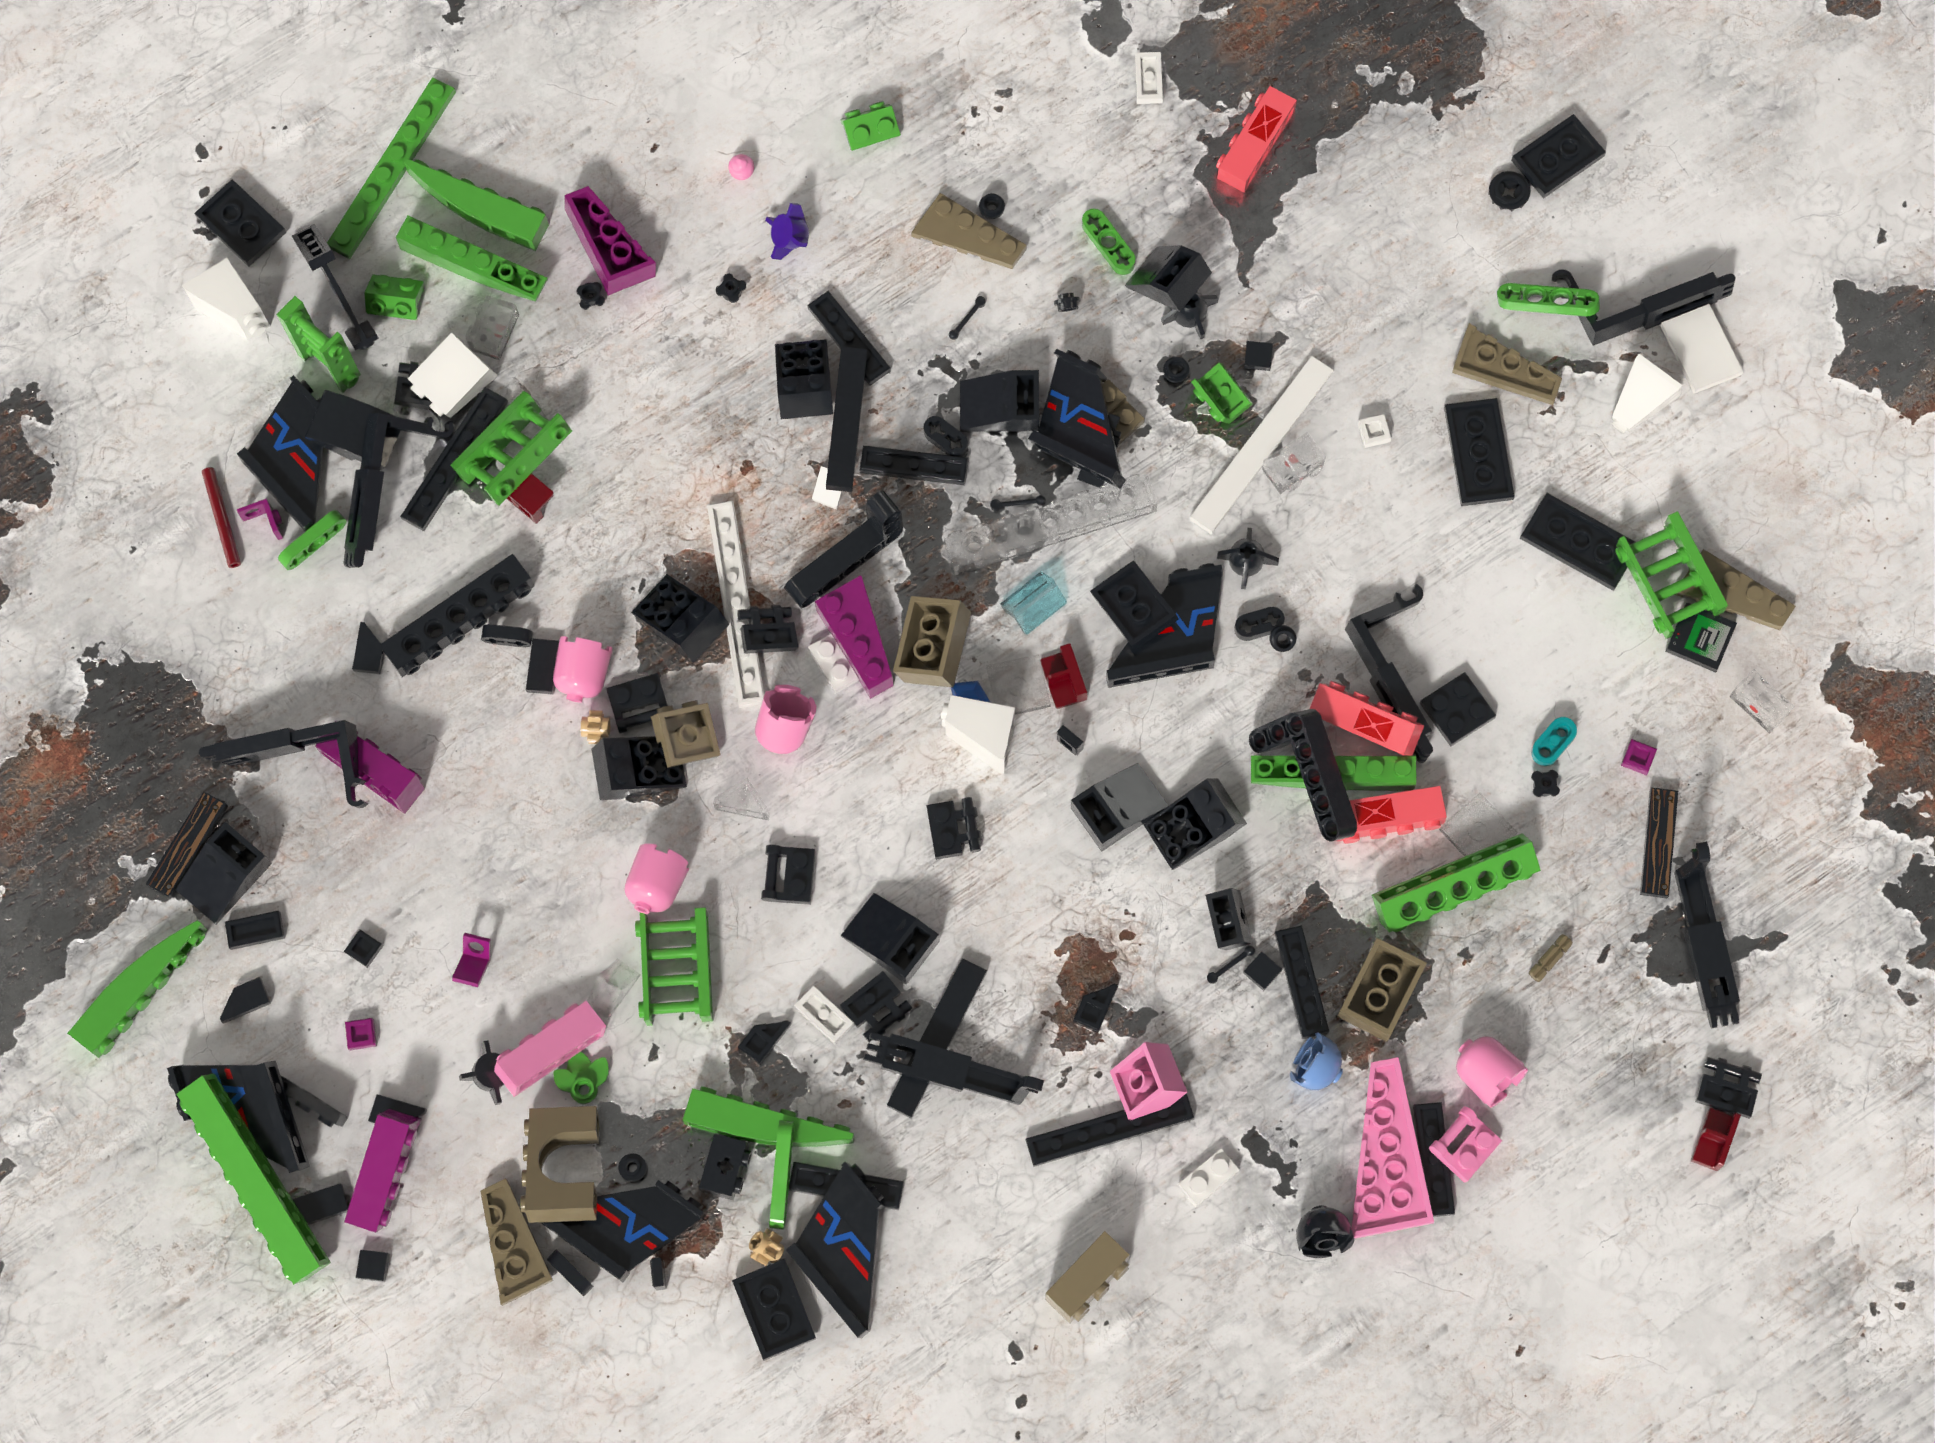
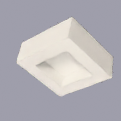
M1384 414L1358 420L1364 448L1391 441Z

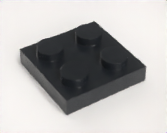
M1465 672L1420 700L1419 703L1450 747L1496 717L1492 708Z

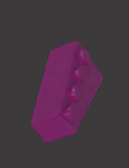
M589 186L564 195L565 211L607 295L655 277L656 262L650 256H647L642 250V246L636 240L632 239L625 231V227L621 222L617 221L610 214V210Z
M860 575L816 600L815 606L820 618L830 634L833 635L871 699L894 685L865 585Z
M357 736L359 778L366 780L364 783L366 787L406 814L425 789L420 782L422 777L412 769L402 766L400 761L391 754L387 753L386 755L378 750L379 746L370 739L366 738L363 740ZM337 740L316 744L315 747L320 754L342 769Z
M392 1109L377 1115L346 1214L345 1223L375 1233L381 1230L383 1226L387 1227L392 1215V1211L389 1209L392 1201L396 1199L399 1193V1181L407 1167L408 1156L422 1118L413 1117Z

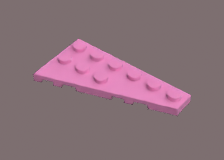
M1399 1057L1371 1062L1353 1210L1352 1230L1354 1239L1434 1223Z

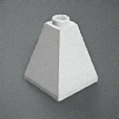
M1638 354L1613 413L1612 420L1614 421L1611 423L1612 426L1622 433H1625L1626 430L1628 432L1632 431L1678 399L1682 394V384L1644 356Z

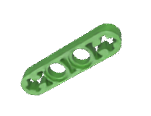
M1506 283L1497 290L1498 304L1506 310L1592 316L1600 309L1598 293L1589 289ZM1533 295H1540L1542 297L1538 302H1530L1528 300ZM1559 297L1568 299L1567 303L1561 305L1556 304L1554 301Z
M780 1120L778 1125L769 1227L774 1229L785 1228L794 1135V1122Z

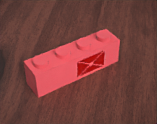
M1269 86L1265 94L1261 92L1254 105L1256 109L1252 114L1248 113L1242 123L1244 128L1241 133H1235L1229 144L1231 149L1227 155L1223 153L1216 165V168H1218L1217 179L1245 193L1293 116L1297 100Z
M1330 681V684H1319L1310 709L1317 710L1322 720L1399 754L1413 755L1424 725L1416 722L1418 717L1406 712H1402L1401 715L1392 712L1394 707L1378 701L1377 705L1368 701L1370 697L1363 693L1354 691L1353 694L1344 691L1346 686L1340 683Z
M1435 786L1349 800L1357 822V831L1354 836L1337 841L1343 840L1345 844L1359 841L1361 837L1370 836L1371 839H1380L1386 837L1387 833L1397 832L1398 835H1405L1414 832L1416 828L1424 827L1425 830L1440 828L1447 818L1441 787Z

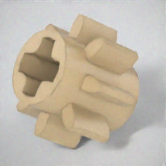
M589 710V716L582 717L581 737H587L589 744H597L602 738H609L610 718L604 717L603 711Z
M766 1228L764 1233L762 1231L756 1232L749 1242V1249L753 1251L750 1257L764 1266H767L768 1262H777L784 1252V1246L780 1243L783 1237Z

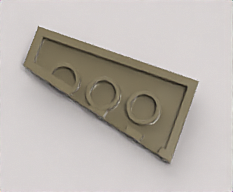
M939 193L911 232V237L919 240L923 238L941 247L945 245L957 249V252L966 255L968 253L979 256L982 260L1010 269L1014 268L1027 250L1026 244Z
M1470 323L1468 324L1452 371L1454 374L1550 405L1554 404L1562 381L1560 376L1534 361L1530 362L1520 356L1518 351L1512 348L1508 349L1498 343L1496 338L1489 334H1483L1477 330L1476 326Z
M1703 549L1701 555L1728 604L1724 612L1736 613L1745 616L1747 620L1781 630L1796 606ZM1690 570L1687 572L1684 578L1689 576ZM1694 586L1675 594L1682 598L1685 596L1696 600L1695 602L1702 600L1701 597L1703 596L1699 587Z
M506 1178L480 1191L486 1226L488 1227L491 1253L493 1255L494 1271L498 1283L499 1299L502 1306L554 1281Z

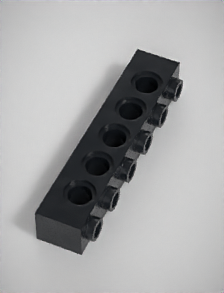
M511 554L380 644V647L401 677L412 675L428 659L433 660L440 656L444 648L450 644L454 645L462 641L465 634L473 628L479 629L489 617L495 613L500 614L504 612L515 599L526 597L531 592V588L534 587L533 581L514 554ZM502 583L510 584L505 591L497 590L498 586ZM478 599H487L485 605L480 607L475 606V603ZM459 613L465 614L462 621H453L455 615ZM443 629L440 636L431 637L433 630ZM411 645H421L418 651L408 652Z

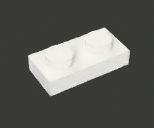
M1161 52L1135 53L1137 104L1163 103Z
M832 634L808 646L811 655L835 694L859 681L858 676Z
M814 986L794 1005L805 1018L834 1044L854 1025V1022Z
M1221 1148L1181 1181L1178 1186L1197 1207L1237 1174L1239 1169Z

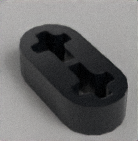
M939 416L929 417L925 421L923 431L925 438L949 456L962 457L966 454L968 441L962 432ZM939 425L943 436L938 432L931 434L930 426L937 427ZM948 438L955 443L958 440L961 441V448L955 447L951 449V442Z
M1267 607L1243 614L1235 622V634L1243 641H1251L1268 636L1275 627L1284 625V613L1277 607ZM1268 615H1272L1273 618H1279L1275 626H1272L1271 622L1263 624L1262 622L1268 620ZM1243 622H1247L1248 626L1257 624L1251 628L1250 633H1247L1246 630H1240Z
M487 624L483 625L481 640L494 645L530 647L533 632L521 627Z
M557 1249L546 1259L582 1296H585L594 1287Z

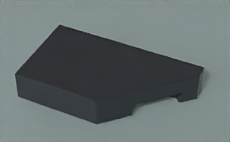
M360 622L352 670L354 672L380 674L384 652L380 647L381 643L365 622Z
M260 977L233 988L220 1016L223 1024L271 1004Z
M1114 983L1109 987L1084 995L1073 1023L1099 1033L1118 985Z
M786 1020L778 1023L754 1025L739 1044L738 1049L761 1065L792 1024Z
M377 1094L368 1121L375 1123L377 1115L388 1109L413 1117L423 1116L426 1114L427 1109Z

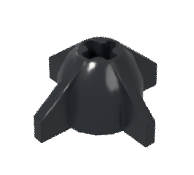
M1196 292L1180 312L1172 309L1161 318V322L1165 325L1176 321L1183 327H1195L1201 340L1205 338L1202 322L1206 318L1207 307L1218 303L1217 295H1202Z
M1247 528L1246 539L1237 541L1231 549L1218 551L1217 559L1229 560L1232 570L1242 576L1241 589H1246L1247 576L1257 574L1262 569L1263 564L1278 566L1279 563L1278 557L1265 553L1261 544L1251 539L1252 528Z
M489 1040L482 1042V1056L474 1063L472 1072L460 1074L459 1079L460 1081H474L480 1089L490 1092L495 1105H500L502 1099L499 1089L504 1083L494 1072L496 1059L500 1054L491 1053Z

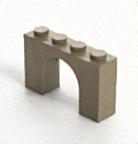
M597 1106L529 1108V1119L524 1120V1134L528 1136V1144L523 1145V1160L527 1161V1170H522V1186L526 1187V1194L521 1195L520 1199L521 1212L526 1213L528 1223L597 1219V1191L594 1182L559 1183L547 1178L542 1172L546 1158L554 1150L562 1146L599 1144L600 1118Z

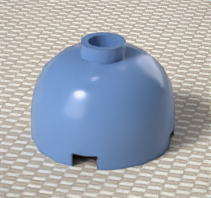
M1315 1033L1316 1039L1310 1037L1306 1040L1293 1062L1298 1064L1296 1072L1290 1071L1291 1081L1309 1090L1326 1088L1332 1082L1336 1083L1343 1073L1340 1049L1337 1044L1320 1033Z

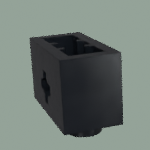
M1229 888L1206 894L1218 949L1231 950L1253 944L1240 890Z
M714 1134L699 1185L701 1192L733 1201L735 1194L740 1195L744 1183V1178L740 1177L743 1166L748 1167L752 1151L748 1150L747 1142ZM727 1161H729L733 1170H727L726 1174H724L720 1166H726Z

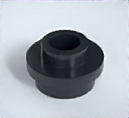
M994 193L985 195L979 202L980 213L988 219L1000 217L1005 210L1004 200ZM989 205H995L997 208L995 210H989L987 207Z
M1064 293L1058 295L1059 299L1054 301V306H1057L1058 312H1068L1079 308L1080 297H1074V293Z
M1172 357L1165 362L1163 374L1170 382L1180 383L1189 375V364L1183 358ZM1173 368H1179L1181 372L1179 374H1174L1171 370Z
M1287 625L1275 627L1269 636L1271 646L1279 652L1291 650L1297 640L1294 630ZM1281 634H1286L1287 639L1285 641H1278V637Z
M630 1153L622 1157L618 1170L623 1179L635 1182L643 1178L647 1166L645 1160L640 1155ZM631 1162L637 1164V1169L634 1172L627 1170V1166Z

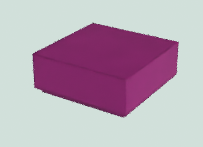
M1631 739L1621 766L1647 776L1657 748Z
M373 1018L345 1022L347 1048L349 1051L377 1046Z

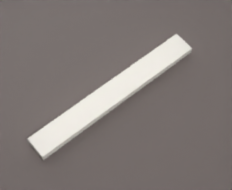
M1311 356L1190 516L1192 522L1212 535L1331 377L1333 369Z
M727 501L708 504L707 508L724 616L729 623L726 629L739 708L761 705L764 697V688L758 653L744 654L740 631L742 625H749L750 622L748 620H738L737 616L738 610L747 609L750 606L734 502Z

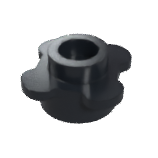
M730 273L725 274L721 285L716 287V294L723 296L725 300L731 303H735L741 297L742 291L746 289V282L735 279Z
M586 283L577 288V295L581 299L579 305L582 309L587 310L591 306H602L605 303V298L601 295L602 286L600 283ZM593 294V297L589 298L588 295Z
M1555 770L1544 773L1534 771L1531 775V779L1534 781L1533 794L1536 797L1557 796L1560 792L1556 780L1558 773ZM1544 781L1548 782L1547 786L1543 785Z

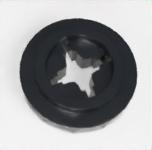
M1505 171L1497 174L1491 180L1488 195L1492 199V204L1499 206L1500 210L1509 209L1512 212L1517 208L1522 209L1529 200L1531 190L1524 176L1517 172ZM1505 188L1511 190L1512 188L1515 189L1513 193L1514 197H1512L1511 195L1502 196L1505 192Z

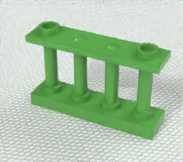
M294 296L276 314L298 356L304 361L310 356H315L328 368L338 389L344 393L347 389L356 385L361 374L342 335L336 332L331 338L326 336L314 325L303 302Z
M523 391L470 444L451 466L468 485L476 477L487 484L484 488L485 491L500 506L572 430L559 413L550 421L539 413L542 411L530 394ZM531 421L542 428L532 440L521 433ZM512 440L524 447L514 458L502 451ZM494 459L505 465L495 477L484 470Z
M1678 511L1668 515L1663 530L1631 545L1628 544L1625 536L1619 538L1616 545L1617 548L1615 549L1621 563H1626L1654 616L1653 624L1659 634L1663 633L1665 639L1672 636L1674 632L1672 625L1704 610H1711L1715 617L1723 613L1728 607L1724 596ZM1667 539L1670 541L1674 540L1678 548L1676 553L1641 568L1635 554ZM1680 562L1687 564L1690 570L1688 577L1656 592L1653 591L1647 579L1648 577ZM1692 586L1699 587L1703 594L1702 600L1666 615L1660 601Z
M706 907L695 908V917H690V920L648 922L647 915L640 912V920L635 921L636 937H641L643 1001L638 1003L639 1018H644L646 1025L652 1026V1015L695 1012V1014L700 1015L702 1022L713 1021L709 922ZM678 931L696 933V943L691 944V947L649 949V933ZM678 958L697 960V970L693 971V974L650 976V960ZM680 985L698 987L699 998H694V1001L651 1002V987Z

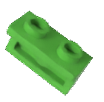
M884 101L869 105L870 110L860 113V109L845 113L846 117L840 119L844 127L851 151L901 135L892 105H885Z
M372 274L364 292L366 313L416 320L418 317L417 304L424 291V281Z
M1220 362L1200 379L1194 378L1191 381L1195 387L1193 392L1202 402H1207L1211 407L1208 411L1217 422L1222 421L1230 424L1253 404L1226 367Z

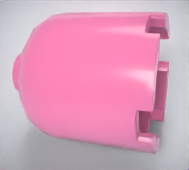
M562 636L559 640L553 682L560 692L567 694V700L582 703L583 698H593L601 693L613 648L607 646L604 650L601 649L602 643L577 637L575 643L567 642L568 637Z
M775 685L774 690L765 692L755 726V735L765 749L778 754H788L798 750L803 744L816 714L817 706L812 697L808 700L804 695L800 694V688L791 685Z
M656 844L640 845L624 888L625 895L635 905L634 908L644 914L663 912L669 909L689 871V868H686L688 861L670 849H668L667 854L655 850Z
M1480 1037L1474 1042L1469 1039L1458 1050L1461 1055L1456 1064L1457 1074L1481 1101L1491 1108L1505 1099L1507 1094L1504 1091L1512 1083L1517 1086L1528 1072L1524 1063L1493 1037Z

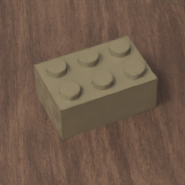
M911 596L893 672L904 683L954 687L971 611L960 600Z
M1376 938L1337 1017L1388 1042L1427 962Z
M1104 1231L1045 1293V1300L1069 1323L1074 1319L1079 1322L1089 1312V1303L1094 1298L1099 1301L1108 1292L1110 1286L1108 1283L1113 1278L1118 1281L1127 1272L1130 1265L1128 1264L1130 1254Z

